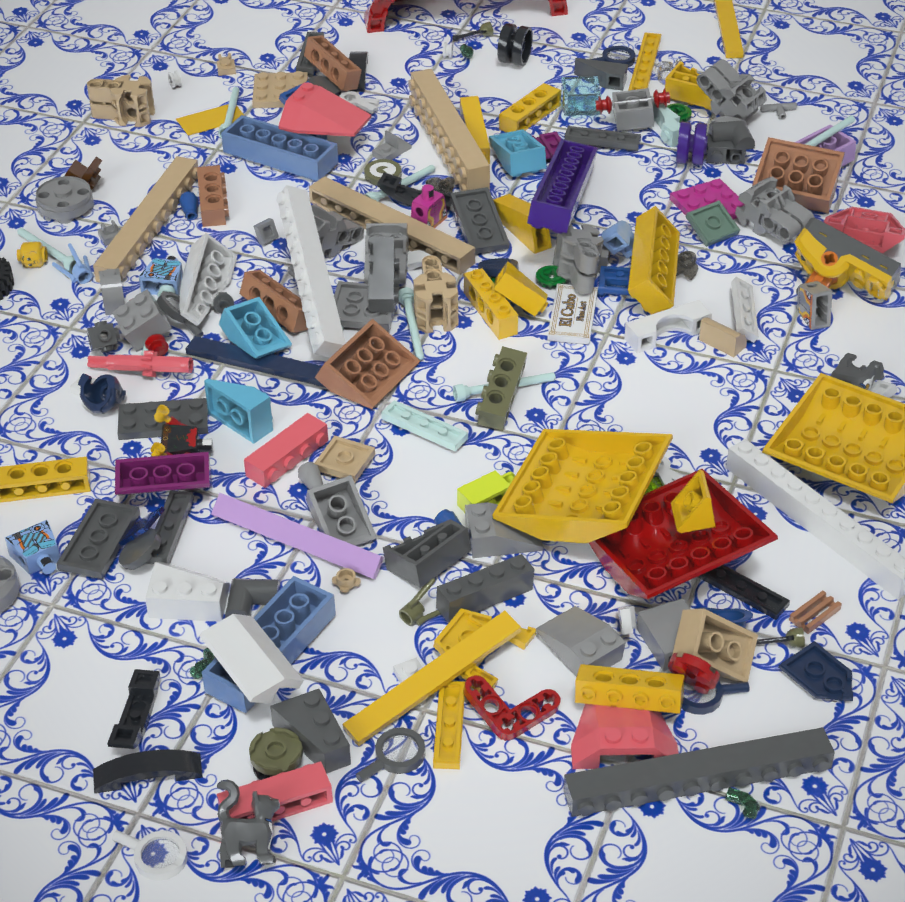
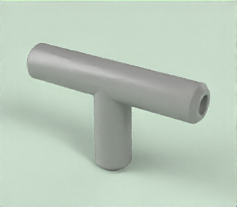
M796 102L763 104L760 106L761 112L777 111L781 120L786 118L784 110L797 109Z

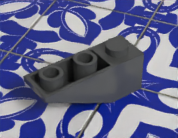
M575 58L574 75L605 89L623 91L627 81L628 64Z

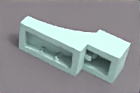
M653 101L654 121L661 128V140L671 148L678 146L680 116L668 107H665L664 104H660L659 108H657Z

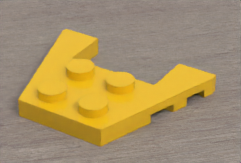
M461 608L434 640L433 647L442 655L489 622L492 616ZM529 626L527 629L521 628V632L511 638L509 642L525 650L535 637L536 629ZM485 658L461 674L465 681L474 675L481 676L493 689L498 683V678L478 667ZM472 686L474 690L476 689L480 693V687L475 688L474 686Z

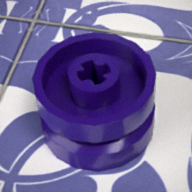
M681 121L676 163L686 164L690 152L692 153L693 165L703 166L708 136H706L707 123H697L694 134H691V123Z

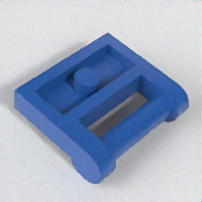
M601 266L598 295L630 296L628 292L630 268Z

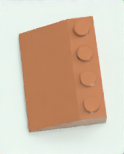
M768 137L752 186L765 178L773 176L778 180L776 188L780 191L783 190L784 185L791 188L797 203L806 209L829 214L845 152Z
M371 319L323 364L315 378L332 393L373 409L419 364L420 360L374 319Z

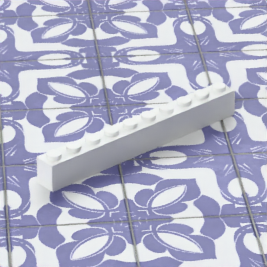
M285 185L283 190L278 193L276 201L280 210V217L291 256V263L299 290L298 293L302 302V310L306 319L310 343L312 344L314 354L332 357L346 342L308 191Z
M743 439L728 448L726 469L897 600L905 596V557L767 454L762 453L759 448L748 440Z

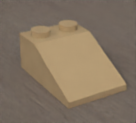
M704 608L687 609L682 611L673 654L677 653V657H682L683 653L697 656L711 665L709 670L714 674L717 670L720 677L737 682H748L758 635Z

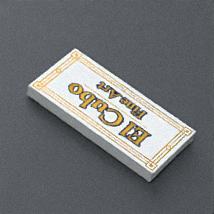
M557 284L547 341L590 344L598 287H594L591 294H581L575 291L573 285Z

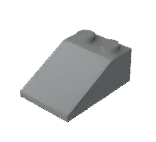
M351 475L307 490L306 502L320 532L355 546L377 540Z
M487 502L465 505V526L468 528L472 559L543 551L542 540L493 519L492 514L497 508V504Z
M577 606L570 608L536 628V632L576 677L580 664L611 667L622 660L626 645L622 637L609 624Z

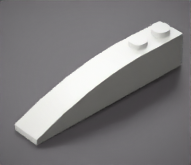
M207 233L191 245L180 288V315L196 326L202 322L209 309L213 306L214 298L219 292H223L225 287L231 282L237 259L235 253Z

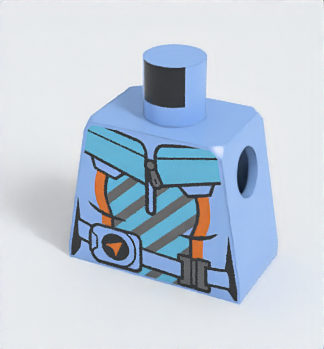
M168 256L167 259H153L139 275L141 293L148 289L151 294L158 295L162 285H170L175 289V294L180 295L183 277L182 263L175 256Z
M47 520L5 537L10 557L28 574H33L40 570L44 574H50L55 571L60 555Z

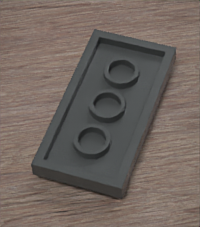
M488 187L450 193V200L467 244L475 247V254L509 249V240Z
M206 398L119 404L118 440L161 437L162 426L166 422L159 423L154 419L159 405H165L169 408V417L173 416L185 425L198 427L199 434H208Z
M95 498L56 563L57 569L59 571L103 579L140 515L139 507Z

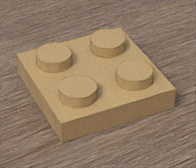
M334 435L314 464L318 465L321 473L338 478L351 475L354 483H356L375 456V447Z

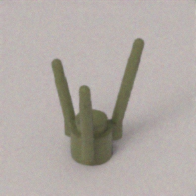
M434 578L425 584L413 599L399 610L400 618L407 625L412 626L416 622L418 626H421L425 621L441 614L436 610L423 616L425 608L419 602L436 582Z

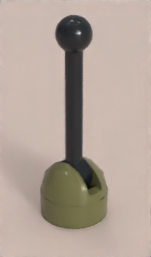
M486 22L480 26L479 30L462 35L455 34L452 39L453 41H458L460 38L479 33L483 36H491L494 34L491 22Z
M802 627L792 628L787 631L785 637L758 639L756 645L787 642L792 648L805 647L804 631Z

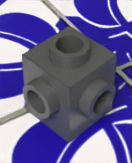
M100 321L94 323L95 327L87 328L86 332L91 352L101 350V353L114 350L113 347L118 344L117 340H120L118 328H114L113 323L107 324V321ZM101 335H106L107 339H103Z

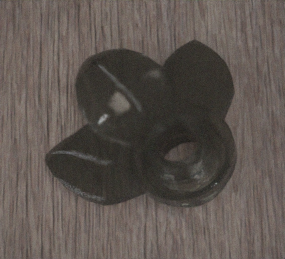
M432 177L425 181L426 185L429 184L434 187V191L439 190L448 194L453 193L455 183L453 178L441 179L439 177Z
M684 251L678 255L676 276L683 273L689 280L696 276L699 268L696 264L697 257L694 252Z

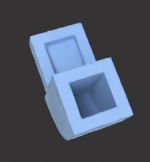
M621 220L602 232L601 236L604 240L603 245L613 255L620 251L628 259L632 256L634 234L631 231L632 226L626 221Z

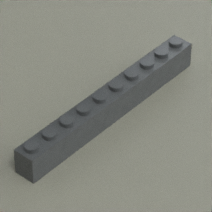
M821 727L564 774L563 791L571 816H588L592 813L607 810L614 811L619 808L641 806L650 802L668 801L677 797L694 796L699 793L721 791L737 786L744 787L763 781L771 782L775 779L790 776L797 777L801 774L823 772L832 768L835 751L824 728Z

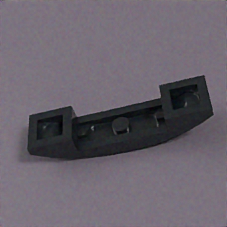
M368 51L350 52L349 59L362 71L358 88L349 91L365 92Z
M384 172L377 186L393 199L412 207L413 200L422 191L402 185V178ZM438 190L437 192L442 193L445 197L446 210H450L452 207L450 194Z
M134 669L128 686L129 696L119 723L113 726L107 742L108 747L135 749L145 734L153 711L160 671Z
M163 749L142 751L112 759L93 769L94 793L122 790L121 783L171 775H175L176 782L203 778L200 753Z

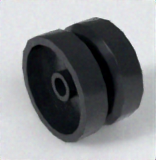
M504 24L498 40V60L504 63H510L513 60L515 65H526L532 49V28L527 26L517 28L515 24Z

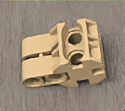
M123 75L115 78V80H89L87 82V90L92 117L114 120L119 126H126L128 121L136 122L135 127H143L150 124L152 121L150 115L155 114L151 80L146 76H139L138 80L134 81L130 80L131 75Z
M426 256L422 259V274L413 280L414 314L418 330L425 333H433V326L443 325L444 332L452 331L458 326V289L456 288L455 276L442 272L441 261L437 256Z

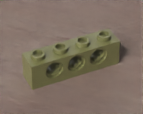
M502 346L500 354H495L492 364L495 368L494 370H489L487 377L489 385H484L481 394L483 401L478 402L475 415H479L478 425L500 431L504 430L525 369L527 352Z

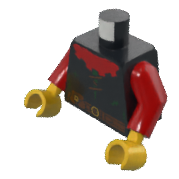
M165 405L158 406L154 419L156 422L162 423L165 421L166 423L162 426L161 443H153L150 449L152 452L151 457L213 452L212 438L200 439L198 427L185 425L173 416L169 417V408Z

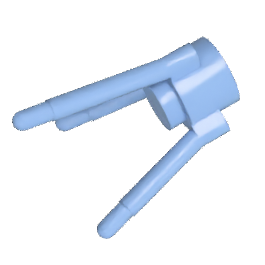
M69 243L68 247L77 263L73 266L72 274L55 262L52 263V266L69 277L73 283L85 284L93 277L87 256H83L84 264H82L72 244Z

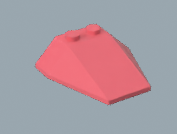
M304 82L286 100L278 127L280 130L298 134L355 137L371 119V114L321 86Z
M852 206L829 215L824 220V223L882 254L905 239V228L892 213Z
M585 704L571 743L572 769L599 768L600 755H651L652 758L679 754L677 742L660 712Z

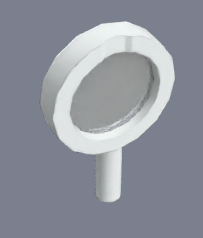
M118 830L112 835L113 841L134 850L135 866L139 874L146 879L163 881L173 878L184 869L188 861L186 844L182 837L174 832L166 830L155 831L144 836L141 840Z

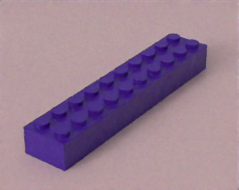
M564 139L560 140L531 201L527 224H531L532 227L538 229H552L553 232L559 234L568 232L593 171L598 147Z

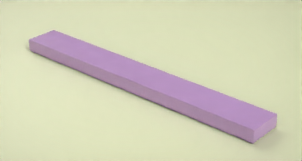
M220 492L211 512V515L344 568L352 569L354 572L375 580L384 559L383 556Z

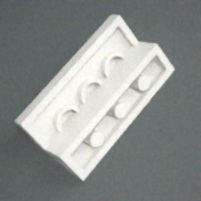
M232 614L202 631L199 635L250 702L270 704L280 687L299 689L304 681L252 616Z

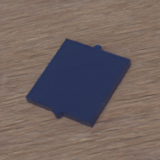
M161 506L136 522L119 542L121 547L149 530L164 512V507Z

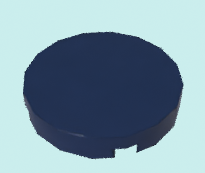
M495 258L480 262L478 269L483 268L489 277H497L507 261L518 270L519 265L518 261L514 259Z

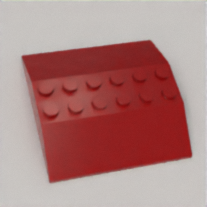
M697 470L644 494L627 528L589 542L604 569L628 594L650 599L778 540V535L705 470L703 471L711 497L715 527L684 533L678 532L671 502L699 471Z

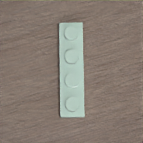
M395 400L381 412L383 420L455 452L468 440V432Z

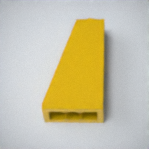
M460 97V117L490 164V145L479 97Z
M511 194L493 199L503 226L529 250L537 254L552 248L550 230L548 228L538 229L532 227L531 224H527L531 203Z

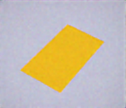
M229 104L176 118V120L188 136L220 127L225 122ZM237 105L232 123L241 115H244Z

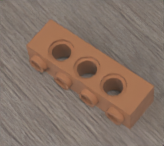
M323 35L308 37L304 57L337 85L340 90L347 92L357 89L362 70Z
M220 165L197 167L202 226L226 225L225 217H229L225 173L220 172Z
M261 270L244 272L239 293L241 296L246 298L247 301L260 297L277 323L282 324L289 332L298 333L308 330L300 297Z

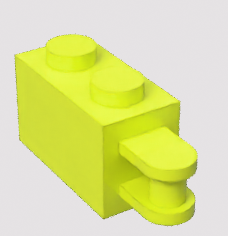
M494 470L468 484H464L457 488V506L465 513V505L489 502L498 505L513 481L515 474L510 471L500 475Z

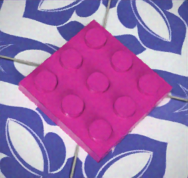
M720 178L670 193V200L685 216L688 212L720 200L734 220L737 219L735 214L736 207L745 205L738 200L739 196Z

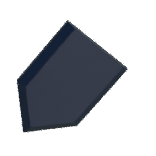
M815 641L778 666V668L815 698L853 701L852 671Z

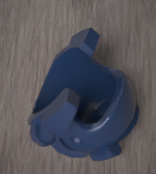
M85 373L81 375L78 382L80 386L79 395L84 405L93 413L105 414L124 400L126 390L122 389L116 376L104 374L91 384V376Z

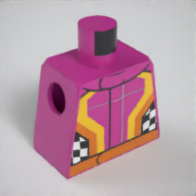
M432 185L422 186V193L412 202L411 217L436 228L447 218L444 195L434 191Z

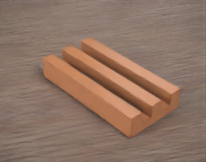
M822 590L791 613L789 621L798 627H802L803 631L809 634L840 611L842 603L839 601L835 603L832 596L826 597V592ZM829 606L827 610H825L823 613L817 616L820 611ZM811 618L813 619V620H812L811 622H809L807 625L804 624V623H806L808 620H810Z

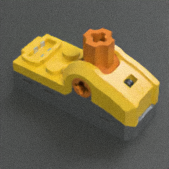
M810 218L794 241L797 247L795 256L804 270L810 275L806 283L818 281L829 289H838L848 281H851L857 288H864L870 295L887 301L900 282L901 263L817 218Z

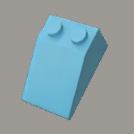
M525 130L489 136V141L503 169L511 176L517 177L521 176L522 173H537L541 169H546L545 146Z
M260 297L224 308L219 326L231 342L253 358L258 359L292 346L291 341Z
M212 379L204 380L207 408L210 416L253 444L273 431L271 399L265 392L246 385Z

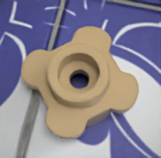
M343 568L332 578V583L337 585L341 592L346 593L354 586H359L361 579L356 577L352 569Z

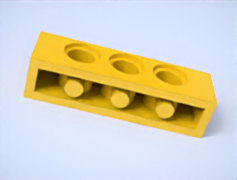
M545 83L541 84L499 114V130L506 133L522 129L526 131L561 106V90Z
M483 268L463 273L465 296L498 340L517 335V312L502 294L494 290V283Z
M87 456L0 467V503L91 492Z
M580 664L575 680V703L680 714L684 698V675Z

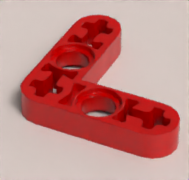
M471 676L466 680L464 686L466 699L497 737L504 741L515 739L553 716L558 711L561 698L556 691L545 689L514 708L509 709L483 677ZM472 686H474L475 688L480 687V688H481V689H480V693H479V691L476 690V689L472 691V690H471V687H472ZM544 699H545L547 702H549V701L552 700V701H553V704L551 705L550 703H547V704L543 705ZM488 703H493L499 710L491 713L484 706ZM530 710L534 713L535 717L533 719H525L522 717L521 712ZM503 724L506 726L513 724L511 731L508 728L503 729Z

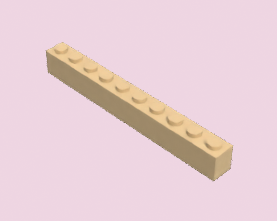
M179 156L175 157L94 263L93 268L96 282H100L99 271L119 268L121 281L126 278L129 270L134 267L138 258L143 255L146 247L151 244L163 224L168 221L169 216L176 210L181 195L188 192L198 179V160Z
M325 176L309 186L310 203L328 212L335 211L366 229V223H407L409 251L422 250L430 255L437 256L442 263V267L459 275L475 264L474 246Z

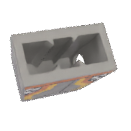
M818 281L800 284L796 289V294L798 295L797 311L810 330L829 327L831 324L832 290Z

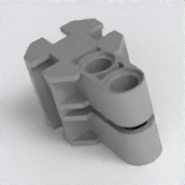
M720 59L697 76V84L712 100L711 109L716 116L722 112L725 116L736 117L746 121L759 110V106L767 101L766 90L762 86L756 91L750 85L755 80L750 74L740 75L724 59Z
M773 176L763 179L739 194L738 200L745 205L736 207L735 214L739 222L744 226L747 225L748 220L754 223L752 232L757 235L768 232L780 241L788 242L800 234L810 218H815L811 211L795 201L791 188L784 185L782 191L777 189L778 180Z
M315 204L311 205L323 255L325 252L328 254V257H335L343 245L358 243L363 238L364 228L348 220L335 211L328 212Z
M366 223L365 284H369V237H394L395 257L400 260V271H396V275H399V284H406L409 252L407 223Z
M571 224L567 233L557 234L552 264L558 266L556 269L558 276L571 280L575 291L581 294H591L595 278L598 274L604 240L602 237H598L600 232L595 227L581 225L582 229H574Z

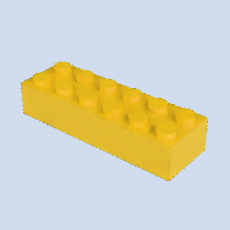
M656 206L636 217L628 285L630 296L636 299L641 304L643 310L651 315L674 306L680 232Z

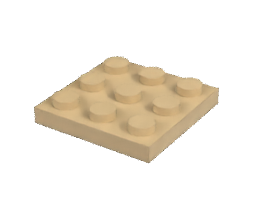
M261 72L254 74L253 108H284L285 105L279 100L280 94L307 82L308 72Z

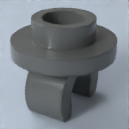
M219 292L213 300L214 309L219 313H222L224 308L234 305L233 298L227 292Z

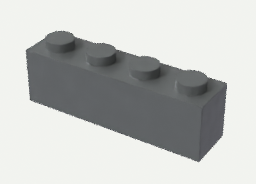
M520 554L437 586L436 608L448 623L461 608L473 612L481 611L533 590L535 569Z

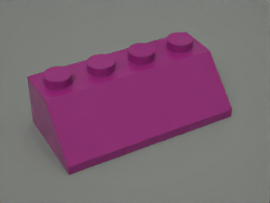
M209 452L115 460V495L118 496L212 488Z

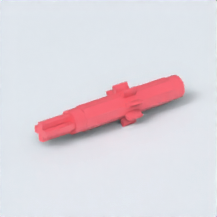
M145 350L144 356L108 355L88 356L87 366L90 368L142 371V375L146 377H156V372L192 373L194 363L192 357L157 356L158 352Z

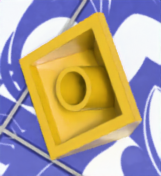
M699 469L671 502L676 528L680 533L715 527L712 502L703 470Z

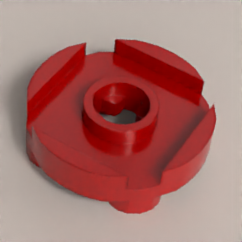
M674 653L668 663V669L672 674L684 675V682L693 686L697 692L702 694H708L710 689L716 687L720 679V674L717 670L715 674L709 670L711 665L708 662L688 653H683L682 657H677V653Z

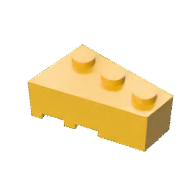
M679 61L665 79L666 92H669L670 98L674 101H682L711 110L712 100L697 84L696 79L700 75L697 73V69L691 68L690 70L684 67L683 62Z

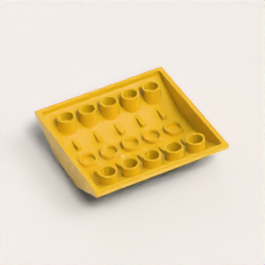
M820 373L765 445L762 453L893 504L905 495V404Z
M543 429L492 514L493 519L540 540L555 542L589 543L628 527L673 439V435Z

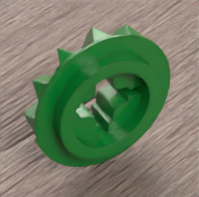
M679 103L667 105L670 110L680 116L679 123L681 121L687 122L691 118L692 110L688 106Z
M555 265L541 267L536 272L537 283L541 284L542 287H557V284H565L568 280L557 275L556 269L558 266Z

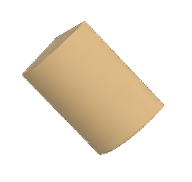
M708 317L701 320L700 341L733 358L746 348L747 339L745 335Z

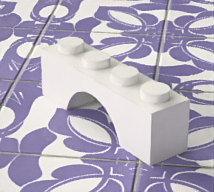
M696 300L626 322L624 339L638 354L656 348V338L665 332L680 331L691 336L700 334L701 320L706 317L712 319V313L700 300Z

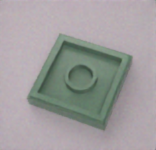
M720 200L686 214V219L706 247L738 235L740 232L739 227Z

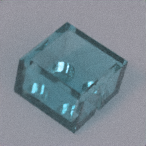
M598 76L561 77V101L564 116L600 115V111L596 112L595 100H598V96L601 98Z

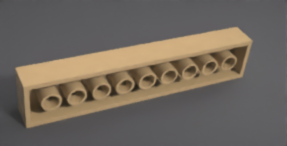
M425 69L410 72L411 80H408L411 91L409 96L410 106L414 107L415 114L419 116L421 125L425 126L426 134L430 135L431 142L435 144L437 153L441 154L443 163L448 166L449 174L453 175L455 184L459 186L460 191L488 187L490 191V165L433 70Z

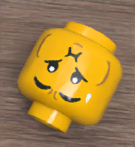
M23 242L20 249H17V260L21 261L25 268L42 267L44 262L48 260L47 247L43 246L41 242Z

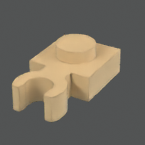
M228 53L227 57H222L219 54V61H217L218 76L236 74L235 62L231 54Z

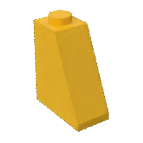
M507 261L496 277L494 290L534 317L538 312L542 313L548 305V302H546L548 294Z

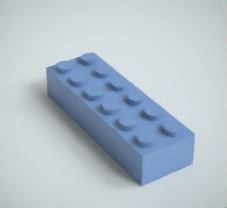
M241 115L221 133L223 152L313 181H318L338 164L337 143L307 134L280 130L277 125Z
M293 576L256 614L254 619L289 663L292 664L336 615L334 594ZM217 658L202 671L205 693L244 713H247L254 706L255 702H250Z

